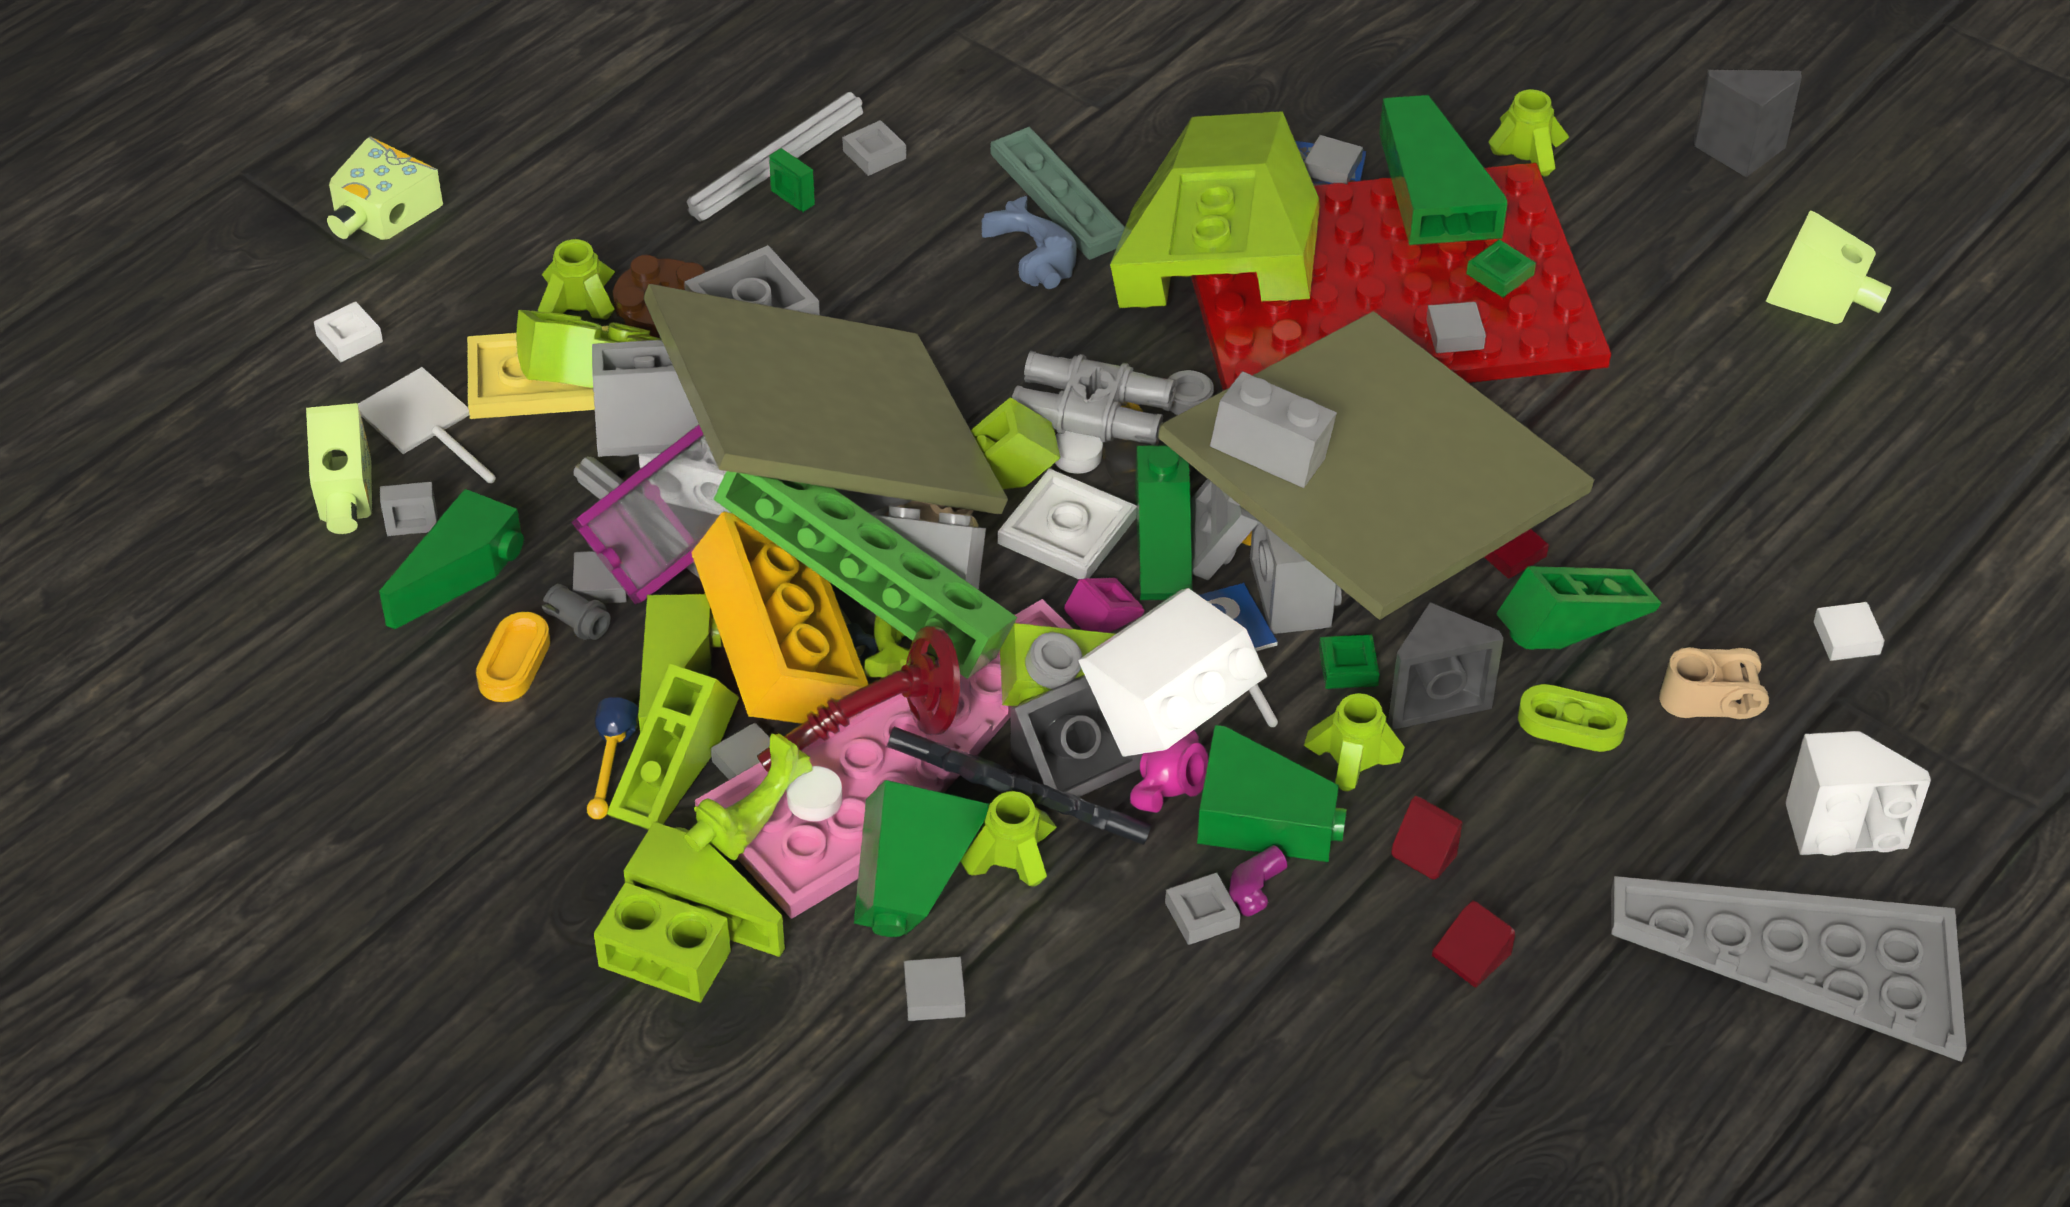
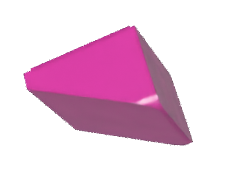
M1116 578L1079 579L1064 607L1065 612L1082 630L1111 633L1141 617L1145 611L1143 606Z

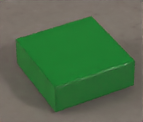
M782 148L770 154L771 191L799 211L804 212L814 206L813 169Z
M1499 239L1468 261L1466 274L1503 298L1534 275L1536 262Z
M1372 634L1320 637L1319 654L1325 689L1378 686L1379 669Z

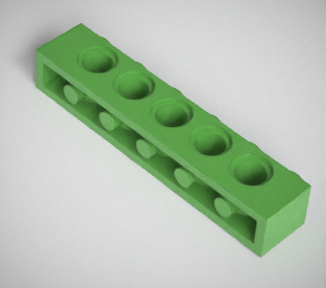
M726 471L713 499L912 641L917 632L923 627L938 626L945 630L955 647L960 674L966 679L997 657L1003 642L1017 619L1014 614L833 488ZM929 644L927 651L938 658L934 648Z

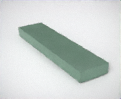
M1030 127L991 142V155L1054 223L1064 228L1074 237L1076 247L1089 260L1117 248L1125 226Z

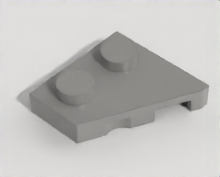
M1209 479L1203 483L1191 498L1192 574L1209 580L1222 564L1226 565L1232 560L1237 547L1260 522Z

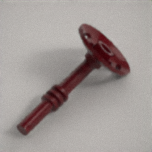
M938 626L923 627L915 635L908 652L906 665L901 670L838 700L832 697L827 700V707L822 704L817 707V714L810 711L807 714L808 720L784 737L802 751L820 738L824 741L830 738V731L834 734L840 732V724L844 727L850 725L849 718L901 693L907 698L912 717L922 732L928 735L944 733L954 720L960 696V670L952 640L945 630ZM929 644L934 648L940 666L934 664L931 657L926 654ZM940 695L938 708L935 714H933L932 711L936 707ZM768 747L757 755L758 760L767 772H769L771 767V754Z

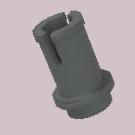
M561 583L552 586L543 599L544 602L552 605H542L543 611L574 628L575 635L583 640L599 639L610 625L611 616L606 611L603 603L598 600L589 602Z

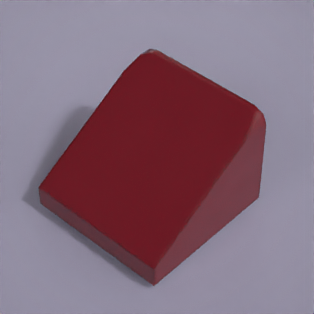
M1415 796L1410 802L1396 835L1391 855L1428 878L1435 880L1440 877L1457 857L1463 822L1425 799Z
M1472 900L1461 911L1435 946L1432 956L1476 988L1511 956L1515 930L1478 902Z

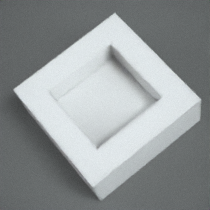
M353 302L314 321L316 336L340 362L383 342L380 327L357 302Z
M1867 602L1817 608L1814 624L1830 661L1881 654L1884 639Z

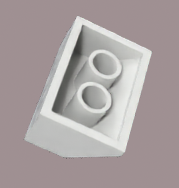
M1189 588L1181 589L1078 660L1123 757L1167 750L1267 677L1246 628Z

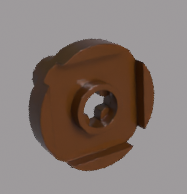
M651 255L638 256L632 260L631 268L625 271L615 283L613 290L615 312L617 316L624 319L625 325L650 331L649 336L661 338L643 299L648 285L654 284L685 290L684 282L705 273V270L700 264L694 262L687 263L675 259H657Z

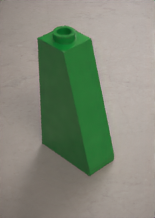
M1430 96L1383 98L1379 135L1409 245L1502 239L1508 204L1506 196Z

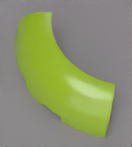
M529 310L518 311L517 354L521 370L528 380L558 382L593 388L592 344L661 339L649 336L650 331L614 322L609 324L608 331H604L596 323L582 321L580 316Z

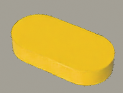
M517 612L505 617L498 624L476 668L479 690L487 699L496 702H509L520 698L528 691L550 647L549 628L544 618L532 612Z

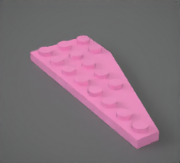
M1043 599L1015 614L1017 617L1015 623L1073 629ZM1000 651L994 660L970 678L966 679L960 674L958 708L952 724L944 733L928 735L922 732L912 717L907 698L901 693L849 718L850 725L844 727L840 724V732L834 734L830 731V738L824 741L820 738L802 750V752L810 757L809 761L812 766L828 768L840 778L842 784V805L833 816L825 820L807 821L800 819L790 811L785 790L767 823L737 858L791 919L858 879L866 799L884 780L945 793L960 776V774L946 772L940 767L886 747L894 726L929 740L957 748L971 755H978L1011 717V707L1014 706L1002 705ZM936 660L935 664L940 666L939 660ZM939 695V699H938L937 705H936V707L934 708V710L932 711L933 714H935V712H936V710H937V708H938L939 701H940V695ZM758 763L697 798L695 806L698 807L701 801L708 798L716 801L724 808L729 807L753 792L762 783L768 772L761 763Z

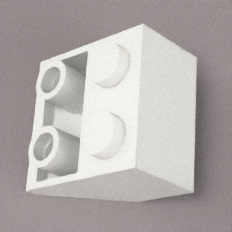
M1860 731L1804 734L1785 803L1800 855L1824 854L1832 856L1844 852H1892L1897 849H1908L1931 781L1928 771Z

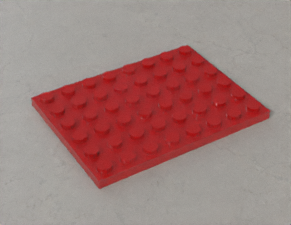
M1537 163L1484 168L1506 196L1508 202L1503 238L1500 240L1536 262L1534 275L1503 298L1466 274L1468 261L1499 239L1409 245L1391 178L1348 182V184L1333 183L1314 186L1319 197L1320 208L1310 299L1262 301L1257 272L1191 276L1223 391L1231 387L1242 371L1254 375L1373 311L1467 383L1609 368L1611 352ZM1476 302L1486 334L1484 349L1436 353L1426 321L1428 305Z

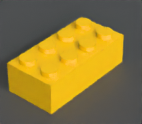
M722 511L691 554L749 717L803 724L808 720L807 714L810 711L817 714V707L822 704L827 707V700L832 697L838 700L869 685L834 591L828 580L733 513Z

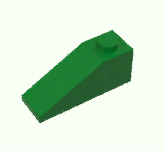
M1137 446L1135 498L1137 506L1140 600H1167L1181 589L1189 588L1192 590L1189 463L1169 446Z
M464 489L379 590L386 626L397 629L496 578L509 561L517 558L523 546L524 537L521 533L518 509Z
M1527 566L1496 614L1510 630L1511 638L1521 647L1529 650L1562 649L1655 612L1662 603L1632 569Z

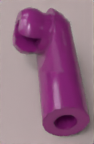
M1275 845L1244 861L1232 872L1229 895L1233 902L1238 904L1239 911L1243 916H1252L1267 907L1268 898L1261 890L1264 882L1287 869L1286 858Z

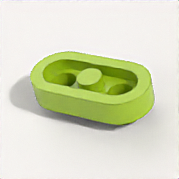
M1541 684L1533 686L1523 693L1519 706L1518 721L1520 726L1534 737L1587 750L1604 752L1616 748L1623 741L1627 726V714L1623 707L1612 699L1554 685Z

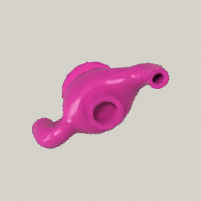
M1195 730L1191 731L1167 750L1143 753L1140 761V772L1143 780L1135 785L1130 793V801L1133 807L1157 813L1162 808L1163 796L1174 797L1186 793L1192 797L1197 796L1203 790L1209 759L1205 747L1199 743V736Z

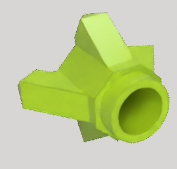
M1523 90L1515 96L1509 110L1500 117L1502 124L1488 142L1495 155L1508 156L1513 154L1521 160H1530L1531 163H1537L1541 176L1545 177L1555 169L1552 144L1556 148L1566 141L1569 136L1554 117V109L1551 106L1550 97L1539 90Z
M571 239L562 242L555 249L553 262L542 273L548 286L538 311L564 314L566 310H588L592 318L607 320L613 313L614 307L603 286L606 285L615 271L598 259V255L593 252L592 246L586 241Z
M1361 693L1345 697L1332 715L1308 730L1304 743L1305 747L1319 756L1324 752H1328L1339 764L1335 784L1339 785L1342 791L1347 792L1355 789L1361 771L1377 764L1400 763L1405 748L1386 723V716L1382 712L1380 703L1374 697Z
M1008 791L998 795L993 802L989 803L986 819L981 826L982 830L962 857L961 863L968 875L985 874L993 865L1016 869L1020 880L1029 886L1035 887L1047 877L1037 843L1045 839L1057 827L1046 812L1035 807L1033 801L1027 795L1016 791Z

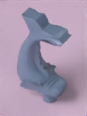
M1027 196L1020 197L1015 201H1008L1005 210L993 211L984 215V218H982V237L984 238L1010 232H1025L1034 237L1037 248L1022 257L1019 262V277L1023 282L1031 286H1038L1039 283H1042L1045 288L1052 289L1060 283L1061 279L1072 277L1077 256L1074 237L1058 224L1029 213L1027 211Z

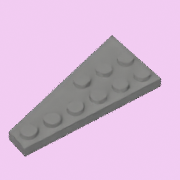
M1614 876L1611 889V935L1962 1062L1967 1047L1955 908Z

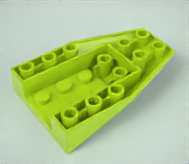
M1283 111L1198 116L1190 119L1134 205L1110 263L1119 308L1166 306L1171 276L1239 274L1247 272H1257L1262 301L1310 299L1320 203Z

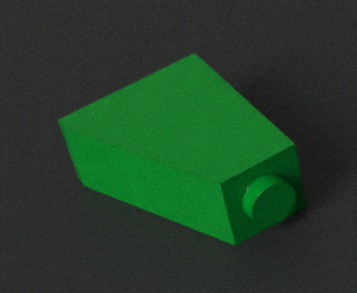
M1215 725L1200 804L1197 844L1259 853L1275 845L1282 851L1284 856L1329 862L1331 841H1343L1347 809L1336 807L1339 785L1225 726Z
M884 780L866 799L854 924L872 927V931L875 934L885 937H900L907 935L927 917L986 819L989 804Z

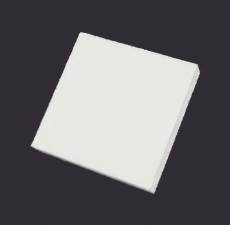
M1049 468L999 529L998 544L1077 579L1090 578L1136 519L1137 506Z

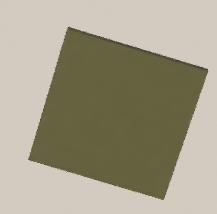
M654 284L648 285L643 299L719 470L1002 514L1008 498L917 333Z
M1374 311L1252 375L1337 412L1325 460L1304 488L1210 447L1219 403L1228 389L1162 423L1158 435L1162 442L1379 620L1589 494L1595 480Z

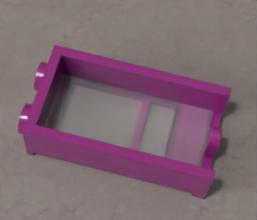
M698 424L571 521V523L635 604L640 603L647 598V595L653 594L694 562L691 552L722 511L731 513L713 500L726 471L719 470Z

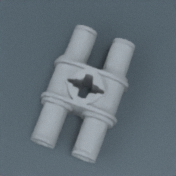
M1030 351L1024 370L1025 382L1053 386L1054 388L1064 389V391L1061 390L1059 394L1027 389L1017 385L1012 398L1052 422L1054 430H1057L1060 434L1069 431L1099 437L1100 441L1105 443L1113 441L1114 438L1157 446L1160 440L1158 435L1160 425L1163 423V415L1136 411L1121 406H1125L1129 402L1169 411L1175 394V379H1165L1134 372L1133 367H1130L1128 363H1122L1121 366L1088 360L1082 354L1068 359Z

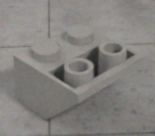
M662 340L592 344V376L598 457L661 453L699 424ZM701 439L685 451L702 450Z

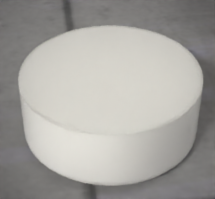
M1065 431L1064 434L1057 433L1055 435L1061 456L1055 464L1060 469L1069 473L1081 474L1094 470L1101 463L1103 443L1099 437Z
M812 766L813 771L799 776L786 789L787 803L790 811L798 818L807 821H821L830 818L840 809L842 805V784L838 775L832 770L821 766Z

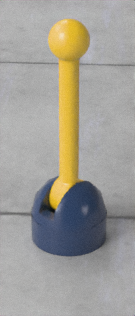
M605 698L598 703L595 726L599 735L606 741L595 797L587 805L588 815L596 820L604 818L608 812L609 806L605 799L617 744L629 740L638 727V706L623 698Z

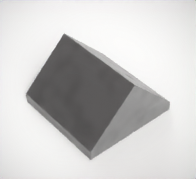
M1708 70L1694 137L1695 147L1741 175L1749 176L1786 148L1802 78L1801 71Z
M1429 603L1397 652L1388 718L1390 728L1394 730L1492 709L1503 645V637L1500 631Z
M1085 675L1011 707V758L1026 777L1035 780L1036 783L1048 785L1056 790L1080 797L1140 769L1142 754L1122 756Z

